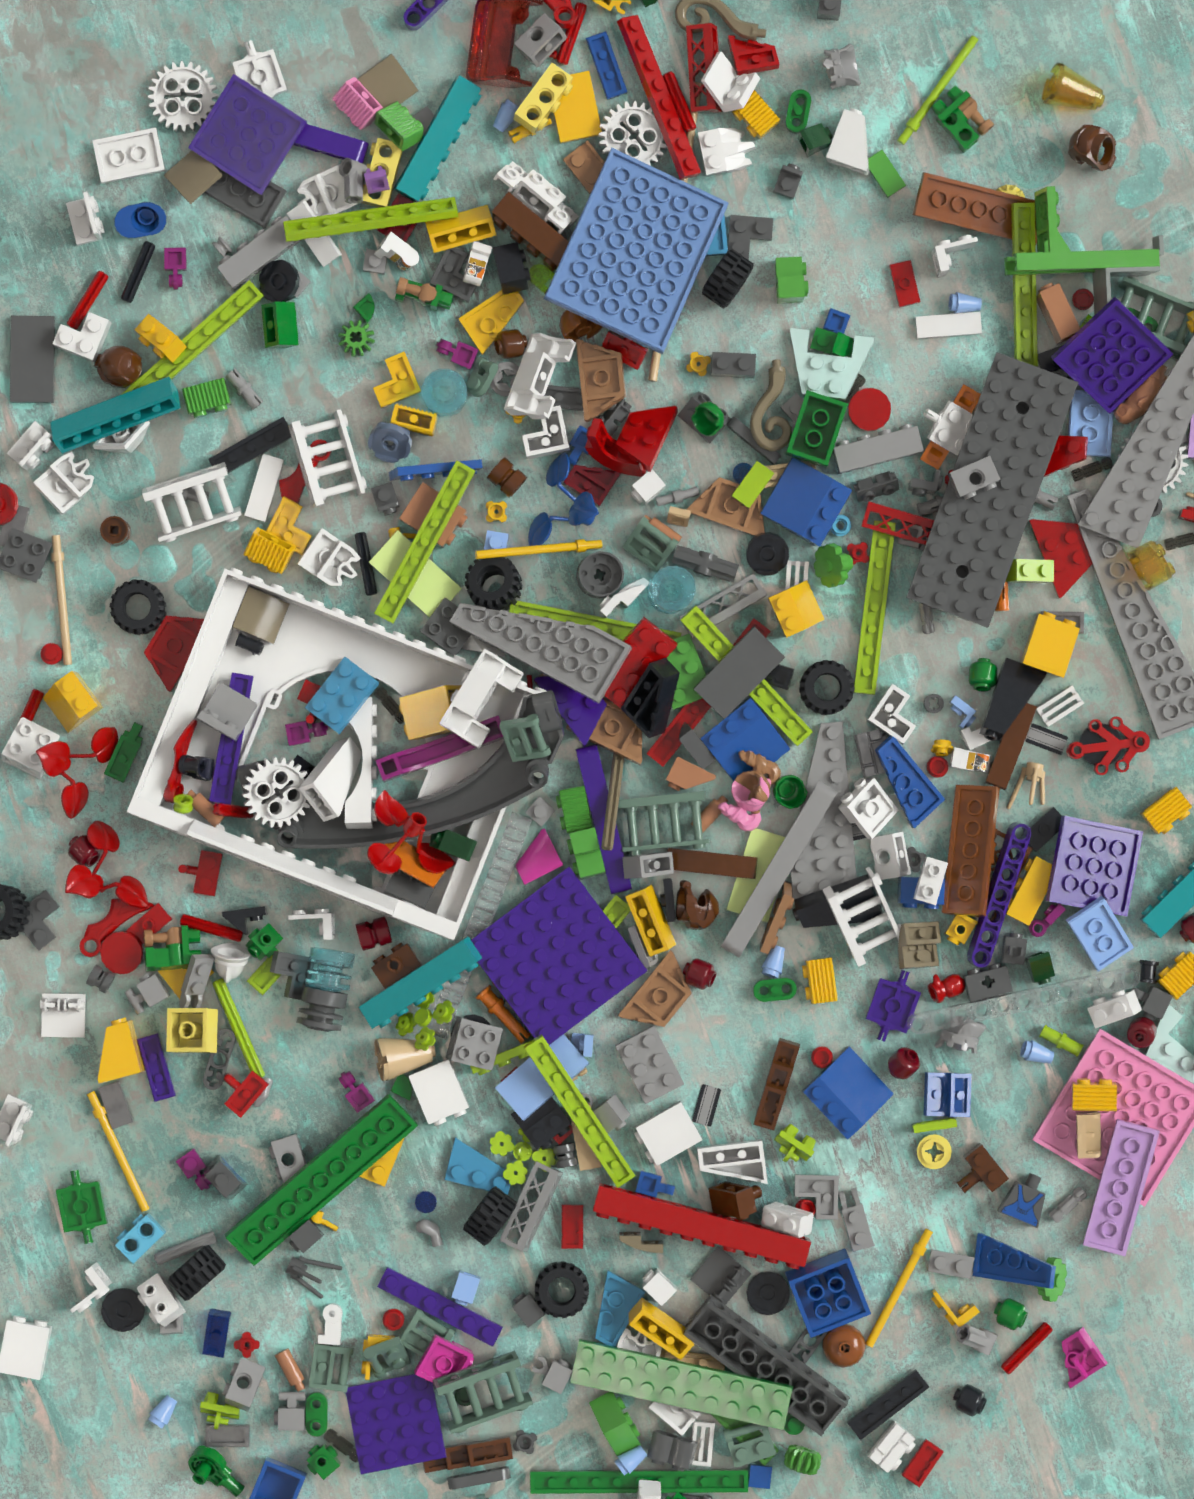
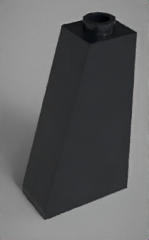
M1006 658L1001 666L979 734L984 735L988 740L1000 741L1041 685L1047 672Z
M866 874L831 886L834 893L837 891L840 893L869 879V876ZM871 887L844 900L840 906L842 910L845 908L848 910L877 895L874 888ZM823 890L794 899L795 908L792 909L796 921H801L803 928L838 925ZM878 904L852 917L848 924L863 923L882 914L881 905Z

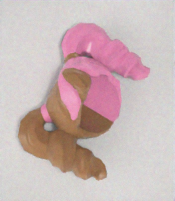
M742 750L738 753L739 758L746 762L747 765L753 767V770L741 773L732 783L731 792L737 806L723 802L718 805V809L730 821L737 823L740 829L753 831L760 824V809L769 798L770 786L775 784L780 778L781 770L778 764L766 760V757L761 754L755 755L750 750L746 752Z

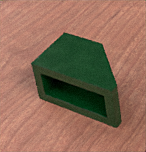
M822 123L799 131L798 140L807 158L831 145L830 139L833 138L829 128H824Z
M444 830L431 834L429 846L469 862L477 841L453 831Z
M1042 951L1025 957L1033 983L1038 982L1039 985L1051 982L1050 977L1055 976L1049 951Z

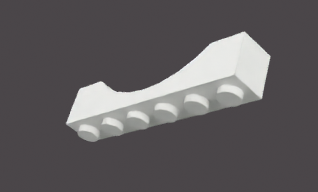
M372 697L366 700L347 724L360 742L363 757L359 781L352 794L345 801V825L347 829L373 828V821H377L373 808V801L377 800V788L373 787V780H377V766L373 767V759H377V746H373V738H377V725H373L374 717H377L378 710L377 704L373 703Z

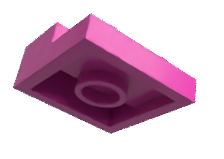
M435 1334L414 1373L433 1383L434 1379L472 1366L474 1354L472 1350Z

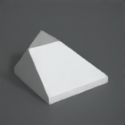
M146 421L99 439L92 446L94 449L113 453H132L143 441L150 422Z

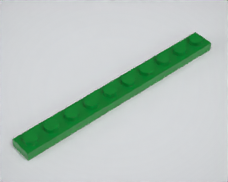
M748 1469L633 1470L631 1474L627 1473L625 1476L620 1470L530 1471V1494L637 1493L639 1480L661 1482V1493L748 1492Z

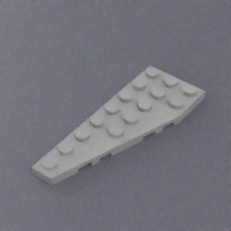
M464 603L459 604L449 621L452 625L598 704L601 702L632 649L627 643L592 625H580L574 622L557 621L540 616L510 613L505 610L487 609L486 607Z
M843 721L820 724L805 787L808 793L805 802L801 805L800 812L819 780L838 791L791 870L794 899L820 891L828 886L831 887L857 878L852 823L847 820L838 808L842 803L840 801L841 797L849 792Z

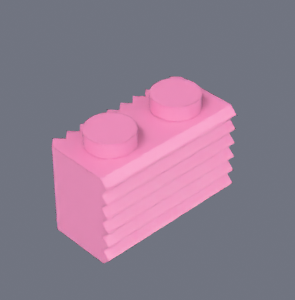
M356 77L346 81L332 98L338 109L344 111L350 117L352 124L360 130L371 125L375 120L376 112L383 108Z

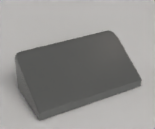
M683 723L679 740L699 766L705 769L715 761V757L687 723Z

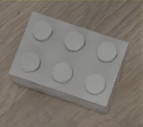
M654 1025L615 1045L645 1104L684 1085Z

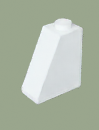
M850 108V111L844 109L826 156L827 162L868 176L869 162L865 116L857 109Z

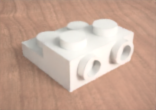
M861 778L855 782V789L852 793L848 792L841 797L840 801L842 803L838 808L850 823H855L867 839H873L899 809L875 778Z

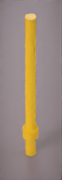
M579 539L569 543L475 551V558L486 559L576 551V553L586 552L588 549L602 548V540L585 541V539Z
M95 1091L86 1094L93 1107L92 1113L101 1124L141 1212L150 1209L105 1115L107 1114L105 1107L101 1106Z
M925 1228L918 1243L915 1242L912 1248L913 1253L865 1342L866 1345L873 1348L920 1256H923L927 1250L926 1245L933 1234L931 1230Z

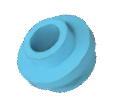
M838 515L830 530L836 536H845L851 529V522L847 516ZM837 522H843L844 528L842 530L837 529Z

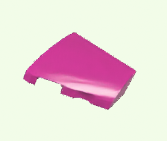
M544 828L539 832L515 867L525 885L563 866V863Z
M1084 1327L1061 1342L1063 1352L1066 1355L1065 1368H1068L1070 1380L1068 1385L1070 1388L1108 1364Z

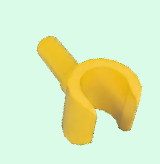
M400 527L390 528L388 530L389 537L391 538L397 530L401 532ZM402 533L408 539H414L416 536L415 533Z
M319 1210L311 1217L313 1222L325 1225L335 1232L338 1229L336 1225L322 1219L323 1211Z

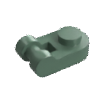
M480 356L475 360V368L466 383L467 392L474 397H481L486 393L498 371L497 363L488 362L486 358Z

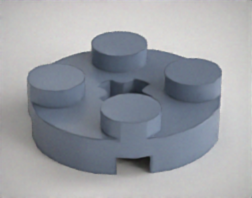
M379 422L370 433L368 447L370 450L372 448L378 459L389 463L398 462L399 459L408 457L412 447L410 431L396 424ZM388 441H392L393 444L388 445Z

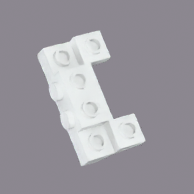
M512 161L509 165H505L493 178L495 181L499 178L509 187L508 192L514 190L512 195L545 222L550 220L559 228V234L564 230H568L579 217L570 207L563 203L566 196L534 169L528 174L522 167Z
M542 333L531 334L504 410L511 416L528 415L532 419H549L555 399L552 396L544 395L556 363L570 362L576 342L572 339L555 338Z
M484 648L472 670L467 671L463 676V685L460 690L456 689L450 699L452 703L439 724L460 736L461 739L480 748L490 732V728L476 721L498 684L514 692L524 673Z

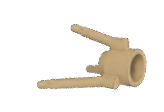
M1027 762L1026 768L1022 767L1021 775L1010 797L1007 809L1011 808L1025 776H1027L1026 780L1032 781L1029 805L1033 804L1036 782H1039V779L1041 805L1045 804L1044 779L1046 772L1043 771L1044 765Z

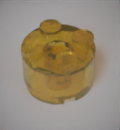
M1151 540L1127 553V556L1131 557L1129 560L1137 576L1141 580L1144 579L1147 583L1144 586L1148 591L1171 579L1172 575L1176 573L1170 562L1167 563L1164 555L1166 553L1160 543L1156 544Z

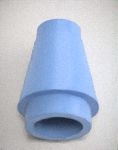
M508 99L504 103L502 102L493 127L504 132L514 121V113L519 106Z
M959 292L949 296V311H954L955 314L981 310V298Z
M776 945L774 949L770 950L761 966L763 975L778 979L779 974H782L785 948Z
M1026 1040L1022 1045L1020 1056L1025 1061L1051 1064L1054 1052L1033 1040Z
M166 1395L149 1413L151 1415L148 1420L163 1429L165 1424L168 1425L177 1401Z
M639 1445L617 1456L618 1459L614 1462L625 1476L627 1473L631 1474L648 1455Z

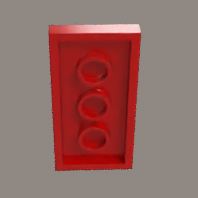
M645 617L622 640L630 645L632 649L604 695L620 709L649 663L667 658L677 647V642Z

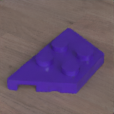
M548 676L536 677L534 682L539 688L553 691L561 718L582 746H586L607 706L605 701L602 699L598 704Z

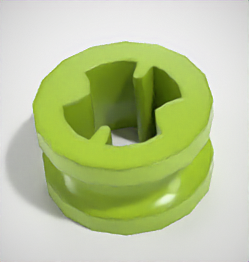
M179 794L174 797L173 809L175 812L186 814L193 810V798L190 795Z

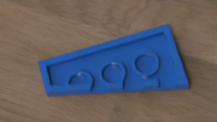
M482 459L460 461L476 470L475 474H477V470L483 468ZM455 462L396 467L389 472V480L411 481L413 478L418 477L432 479L435 478V475L448 477Z
M890 735L875 751L911 828L915 829L945 798L895 737Z
M983 1233L977 1234L973 1276L1044 1288L1054 1287L1056 1266Z

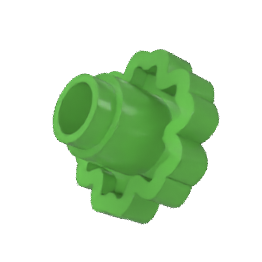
M835 543L820 546L815 552L817 561L813 565L816 576L821 577L822 585L828 588L843 585L848 578V572L853 568L852 557L849 554L843 553L841 546Z
M1048 1257L1046 1262L1056 1266L1054 1287H1034H1037L1038 1295H1041L1044 1301L1056 1302L1058 1296L1063 1294L1066 1286V1264L1062 1263L1061 1258Z

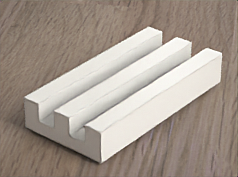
M788 560L785 590L790 588L791 566H796L794 586L799 584L800 566H804L803 582L808 581L809 562Z
M1072 685L1036 708V711L1046 726L1049 727L1083 705L1084 702ZM1069 692L1072 693L1073 696L1069 697L1068 699H1066L1056 707L1052 708L1045 714L1043 713V709H1045L1052 703L1056 702ZM1076 699V704L1050 721L1047 719L1048 716Z
M694 1420L691 1440L696 1441L697 1426H701L698 1461L693 1459L692 1465L711 1467L715 1422ZM706 1427H710L707 1462L703 1461Z

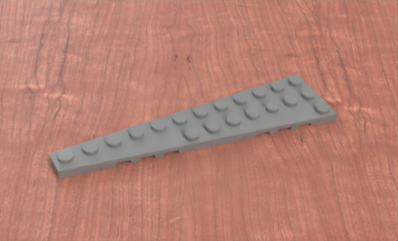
M1194 334L1077 525L1139 548L1194 413Z
M1088 489L1067 496L1077 524L1093 500ZM1078 525L1158 740L1194 727V672L1189 662L1181 652L1178 643L1170 633L1167 624L1141 579L1137 576L1120 543L1113 538Z

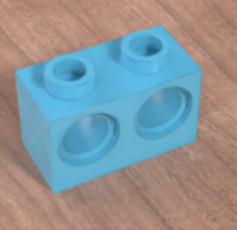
M149 1213L145 1216L140 1214L132 1222L134 1227L129 1232L125 1229L116 1238L119 1242L115 1246L133 1264L166 1233L165 1229ZM147 1223L152 1226L153 1232L151 1235H145L142 1232L143 1224ZM127 1239H134L136 1241L137 1248L135 1250L127 1248Z

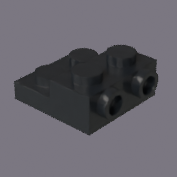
M553 1097L546 1101L525 1121L515 1111L511 1114L536 1150L538 1148L546 1149L553 1143L551 1139L558 1134L559 1137H562L571 1130L568 1127L571 1124L570 1120Z

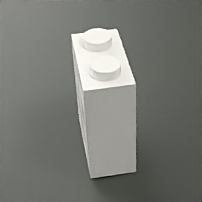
M449 1059L409 1075L428 1124L434 1123V1126L446 1122V1117L454 1115L456 1118L467 1113L465 1109L469 1108V1104Z
M681 1101L635 1127L637 1132L634 1133L640 1145L644 1143L648 1151L645 1154L650 1163L655 1162L657 1166L702 1141L699 1132Z
M14 1315L13 1318H9L6 1322L0 1352V1373L40 1380L43 1377L52 1326L47 1325L48 1322L43 1320H35L34 1323L28 1322L26 1317Z

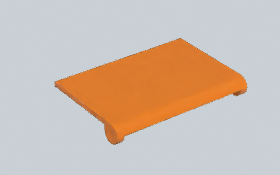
M403 841L394 852L402 860L401 871L432 888L435 887L439 879L446 872L435 874L424 869L418 862L420 854L416 852V847L406 841ZM397 842L385 845L391 850Z

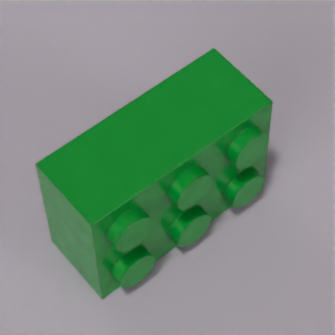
M807 390L785 455L827 468L848 403Z

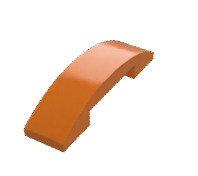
M963 384L953 403L972 414L981 394ZM930 440L920 460L939 470L949 451Z

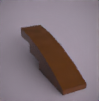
M1027 703L998 744L985 783L1006 790L1037 706Z
M675 848L667 849V852H672L673 867L676 871L755 879L757 857Z
M779 1038L753 1125L775 1130L800 1048L799 1043Z
M510 1437L445 1446L447 1458L423 1462V1468L425 1473L513 1459Z

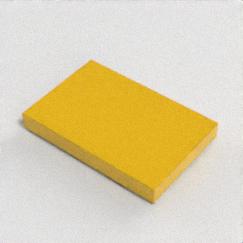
M589 71L570 74L573 77L571 84L573 88L567 97L563 95L559 100L561 105L554 113L560 144L595 137L602 132V129L599 127L600 119ZM560 79L552 80L555 86L563 85Z

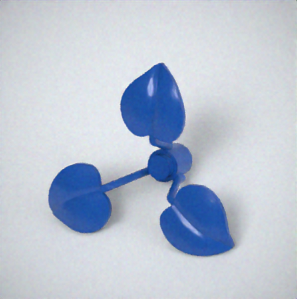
M565 452L560 454L549 466L546 481L551 487L557 484V487L573 500L574 504L569 510V517H548L546 512L540 513L530 526L528 533L529 546L542 545L549 538L552 531L551 521L553 520L569 521L573 526L580 524L589 526L594 521L595 516L599 514L591 493L585 491L575 498L562 486V481L568 477L570 470L569 457Z

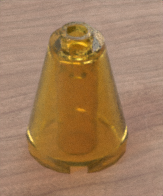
M1055 63L1050 71L1054 74L1050 79H1046L1043 88L1042 100H1044V104L1096 110L1097 107L1102 106L1105 99L1102 89L1063 63Z

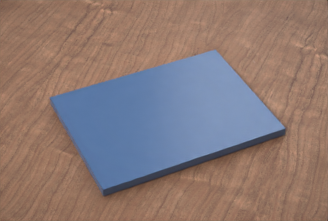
M611 148L544 299L663 354L729 203Z

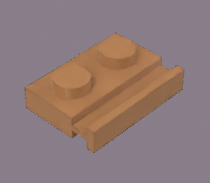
M587 140L566 156L563 161L586 191L591 194L605 162Z

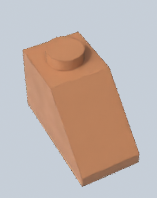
M677 756L666 781L669 782V787L680 791L681 788L685 790L712 781L716 775Z

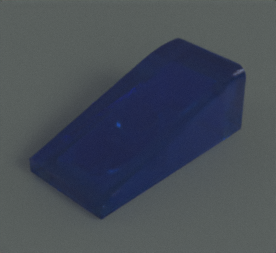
M210 1309L202 1354L224 1358L231 1319L230 1311Z

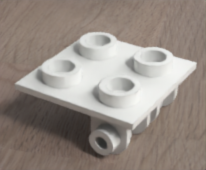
M42 993V1000L40 1001V1009H42L41 1037L85 1038L86 994Z

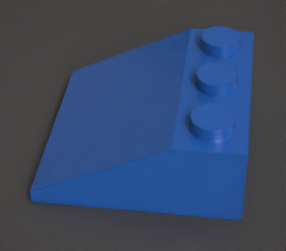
M792 457L760 514L813 546L820 547L852 490Z
M752 698L700 738L733 782L741 773L753 770V767L747 765L746 762L739 758V751L744 750L746 752L750 750L755 755L761 754L766 757V760L775 762L790 750V747Z
M850 1046L802 1090L847 1140L893 1095V1092Z
M845 1248L806 1263L805 1267L800 1266L799 1270L791 1269L785 1272L810 1338L871 1314Z

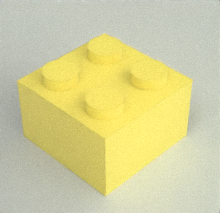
M167 1008L166 1052L217 1053L218 1009Z

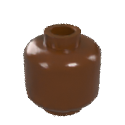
M518 329L501 331L498 333L497 338L494 339L496 353L504 359L522 356L528 344L526 336L522 335Z

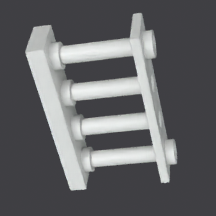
M341 409L333 413L335 419L306 427L301 425L300 420L288 425L312 508L321 507L326 497L355 489L357 496H361L367 488L364 476H360L347 432L348 420L346 415L342 414ZM335 427L338 428L341 440L315 447L307 446L305 440L307 435ZM344 448L346 461L320 468L313 467L311 460L313 456ZM350 469L353 481L326 489L319 487L317 480L320 479V476Z
M225 462L142 489L144 501L150 500L154 504L163 530L158 532L159 542H171L177 539L176 536L225 520L226 522H232L242 515L240 506L233 508L223 480L225 479L224 476L228 475ZM211 480L216 484L225 510L212 515L203 489L204 483ZM189 487L195 490L204 518L191 521L182 495L183 489ZM168 494L174 496L183 521V525L174 528L170 526L161 501L163 499L162 496Z
M870 867L865 868L869 879L847 890L834 893L830 886L822 889L858 967L866 964L863 957L866 951L895 937L899 941L901 928L900 923L896 924L882 893L880 885L883 883L879 874H874ZM874 887L877 896L848 910L846 908L842 910L840 905L843 904L844 900ZM881 903L884 913L855 927L853 925L849 926L848 921L852 917ZM889 921L892 930L863 944L861 942L857 944L856 938L859 937V934Z

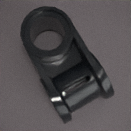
M182 755L178 765L179 772L194 779L211 781L214 759Z

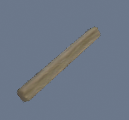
M613 753L601 845L603 850L608 851L613 849L624 765V758Z

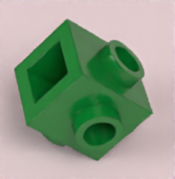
M268 923L261 930L256 928L248 936L250 940L245 946L254 958H258L261 961L265 956L269 959L274 954V951H278L276 946L284 938Z
M325 1443L321 1446L317 1444L308 1452L310 1456L306 1460L308 1462L307 1467L314 1475L318 1473L323 1480L341 1465V1462L336 1457L338 1453L331 1445L327 1447ZM319 1458H324L326 1462H321Z

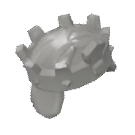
M848 44L841 49L824 50V54L828 58H825L822 65L832 82L830 84L832 90L846 85L859 86L861 84L856 64L855 49L852 44Z
M955 1016L951 1019L949 1028L943 1029L940 1032V1038L935 1043V1047L938 1048L946 1042L947 1046L956 1050L968 1051L971 1049V1053H977L978 1038L985 1031L986 1026L981 1022L966 1017Z

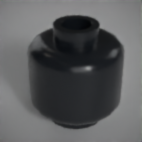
M966 1384L962 1389L957 1388L953 1400L956 1401V1409L971 1417L976 1414L980 1415L987 1402V1399L984 1398V1392L970 1384Z

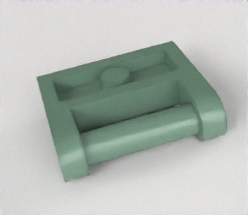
M643 517L623 545V548L658 572L679 541L674 538L672 540L650 524L646 517ZM644 529L653 537H655L664 545H666L667 548L663 549L661 546H659L650 538L641 533V531Z
M537 714L501 721L499 727L512 762L543 758L550 755L551 750L543 738ZM527 727L531 728L538 748L533 749L526 731Z
M418 1308L400 1340L404 1347L422 1357L433 1337L416 1327L418 1321L441 1334L448 1341L451 1340L456 1331L452 1328L447 1329L423 1314L424 1311Z
M399 1336L370 1346L363 1352L364 1358L370 1362L373 1368L374 1376L379 1379L383 1378L386 1372L401 1369L411 1363ZM380 1354L385 1359L382 1363H379L377 1356Z
M315 1343L309 1387L347 1392L349 1387L347 1378L350 1355H353L354 1348ZM335 1354H342L338 1383H332Z
M751 1423L733 1430H723L735 1468L776 1455L767 1426ZM762 1429L763 1435L736 1444L733 1442V1438Z

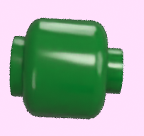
M979 658L977 662L972 663L969 667V684L976 691H990L997 683V666L991 663L990 659Z
M1011 1298L1005 1299L1003 1303L998 1302L994 1310V1314L997 1315V1323L1010 1330H1016L1018 1327L1022 1328L1028 1312L1025 1311L1026 1308L1023 1304Z

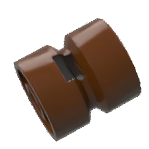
M504 457L489 473L487 479L495 486L500 485V490L510 498L528 477L519 469L514 470V465Z
M110 516L102 522L100 533L102 538L109 544L121 546L130 539L131 527L121 517Z

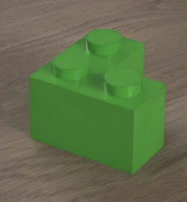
M802 257L776 258L777 304L803 303L804 298L809 293L808 281H804L806 262H802Z
M595 827L569 833L570 839L567 840L570 855H575L576 862L572 863L575 875H580V879L583 880L606 874Z
M608 1392L589 1402L604 1436L617 1456L641 1445L637 1438L640 1436V1432L635 1423L633 1424L629 1413H624L623 1409L626 1406L620 1396L616 1398L613 1392Z

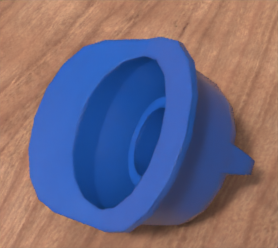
M141 202L120 209L115 216L114 225L116 230L127 238L154 235L164 229L166 214L159 205L151 202Z

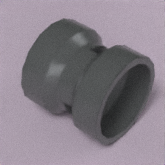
M95 965L86 984L99 988V991L106 994L115 978V974L105 972L102 967Z
M574 1143L553 1146V1152L557 1156L555 1161L556 1168L577 1165V1158L573 1154L575 1150Z

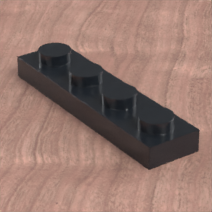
M282 417L208 460L212 466L225 462L229 474L291 439L288 423Z
M915 1369L847 1423L858 1438L862 1440L926 1391L929 1385Z

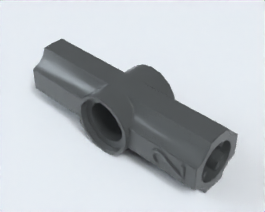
M679 545L676 547L672 560L673 564L692 569L695 573L708 577L714 576L728 582H734L739 564L720 559L714 554L704 551L698 552Z

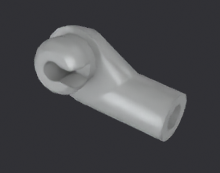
M263 1078L269 1085L252 1104L254 1107H259L267 1099L273 1080Z
M427 1219L417 1222L416 1230L419 1233L423 1232L430 1236L432 1247L443 1245L440 1229L437 1224Z

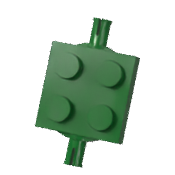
M79 1169L75 1170V1172L73 1170L70 1171L73 1184L66 1188L56 1189L64 1233L82 1231L84 1244L93 1242L91 1229L108 1224L100 1182H81Z

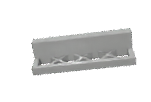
M753 573L697 607L699 609L704 608L703 613L705 614L707 605L711 603L720 605L718 614L714 616L706 615L716 626L766 597L767 593ZM753 580L758 590L750 595L742 593L744 584ZM741 586L740 592L734 591L735 589ZM730 592L739 595L737 603L732 606L723 604L725 595ZM722 597L721 603L716 602V600ZM722 606L728 607L725 610L721 611ZM684 625V627L686 628L688 634L690 633L691 638L694 639L695 636H694V635L691 633V631Z
M537 1161L535 1162L517 1201L516 1208L512 1212L501 1236V1242L522 1252L528 1251L563 1172L552 1169ZM541 1168L549 1172L546 1181L538 1184L535 1175L538 1169ZM536 1188L539 1197L537 1201L529 1204L526 1195L529 1190ZM527 1208L530 1215L528 1221L520 1223L517 1216L518 1212ZM518 1228L521 1235L517 1243L507 1239L510 1230Z

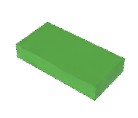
M883 150L868 158L869 171L887 198L906 186Z

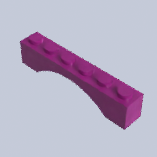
M499 715L479 722L490 728V732L481 747L504 739L499 727L501 723ZM452 733L375 761L385 783L478 748Z

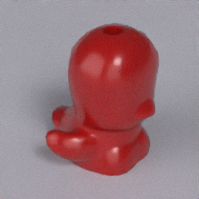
M935 974L933 982L928 985V992L936 1003H942L945 997L953 998L959 996L965 990V981L957 974H951L942 981Z

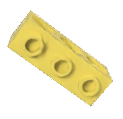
M551 63L514 113L513 120L533 134L538 129L542 131L549 121L547 117L550 112L554 114L561 105V102H559L563 95L567 97L571 92L573 77L554 63ZM560 79L563 85L555 86L552 80ZM547 96L551 101L549 103H542L539 98ZM535 113L538 119L530 120L527 114Z
M377 138V142L372 143L370 155L373 156L371 164L367 163L366 165L367 168H370L371 172L376 171L378 166L385 169L390 189L381 191V196L378 199H372L369 197L367 186L363 184V204L378 208L389 206L403 153L392 141ZM387 147L392 150V154L385 158L380 155V151Z

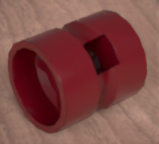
M385 916L373 919L372 923L366 921L355 924L363 951L375 948L376 944L383 946L393 943Z

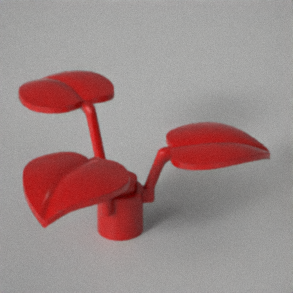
M103 727L93 735L91 741L93 753L70 754L69 746L62 741L49 743L36 750L43 770L48 776L62 775L71 784L64 787L61 795L62 807L68 818H75L82 811L89 796L85 783L77 782L75 784V781L64 772L71 765L70 758L96 757L99 763L108 762L118 743V733L115 727Z
M386 790L379 795L374 806L377 819L386 826L395 824L396 827L404 825V835L391 850L382 843H373L368 848V859L376 870L384 874H393L400 869L402 860L394 852L407 836L410 838L418 836L416 852L420 854L418 862L427 871L438 874L455 865L456 862L446 853L430 847V843H421L423 833L425 832L424 827L427 824V819L423 814L414 812L411 816H408L405 808L393 799Z
M95 820L87 829V839L94 848L103 850V854L92 873L84 865H75L70 870L66 879L65 893L77 894L91 899L99 891L103 893L109 888L117 887L115 894L122 902L137 908H147L148 899L145 888L136 878L123 876L119 883L114 882L103 886V878L96 873L108 851L116 852L118 850L120 841L117 833L111 826L102 821Z

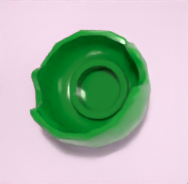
M706 401L700 403L695 408L696 411L692 415L691 420L701 434L713 436L723 427L724 414L717 404Z
M794 775L781 776L775 782L773 788V795L777 803L788 809L800 807L805 802L808 793L803 781Z

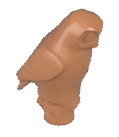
M1164 365L1159 367L1126 398L1124 403L1119 405L1118 409L1114 412L1118 422L1129 424L1144 416L1167 379L1165 373L1168 367Z

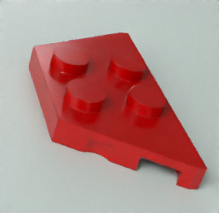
M677 406L630 412L617 439L616 449L622 454L628 455L629 459L635 463L637 461L644 465L646 471L651 472L678 413Z
M1031 519L1029 523L1043 560H1054V582L1052 583L1059 599L1092 565V561L1076 523Z
M166 616L144 651L145 656L169 692H172L184 671L204 619Z

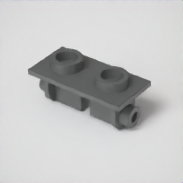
M622 399L606 410L603 415L597 417L602 419L610 436L619 427L613 421L616 419L622 423L631 412L630 408L632 406L625 402V399Z
M890 471L875 475L877 483L874 484L871 477L856 481V484H853V488L857 494L858 503L871 501L881 495H891L899 490L898 478H896L895 472L890 473Z

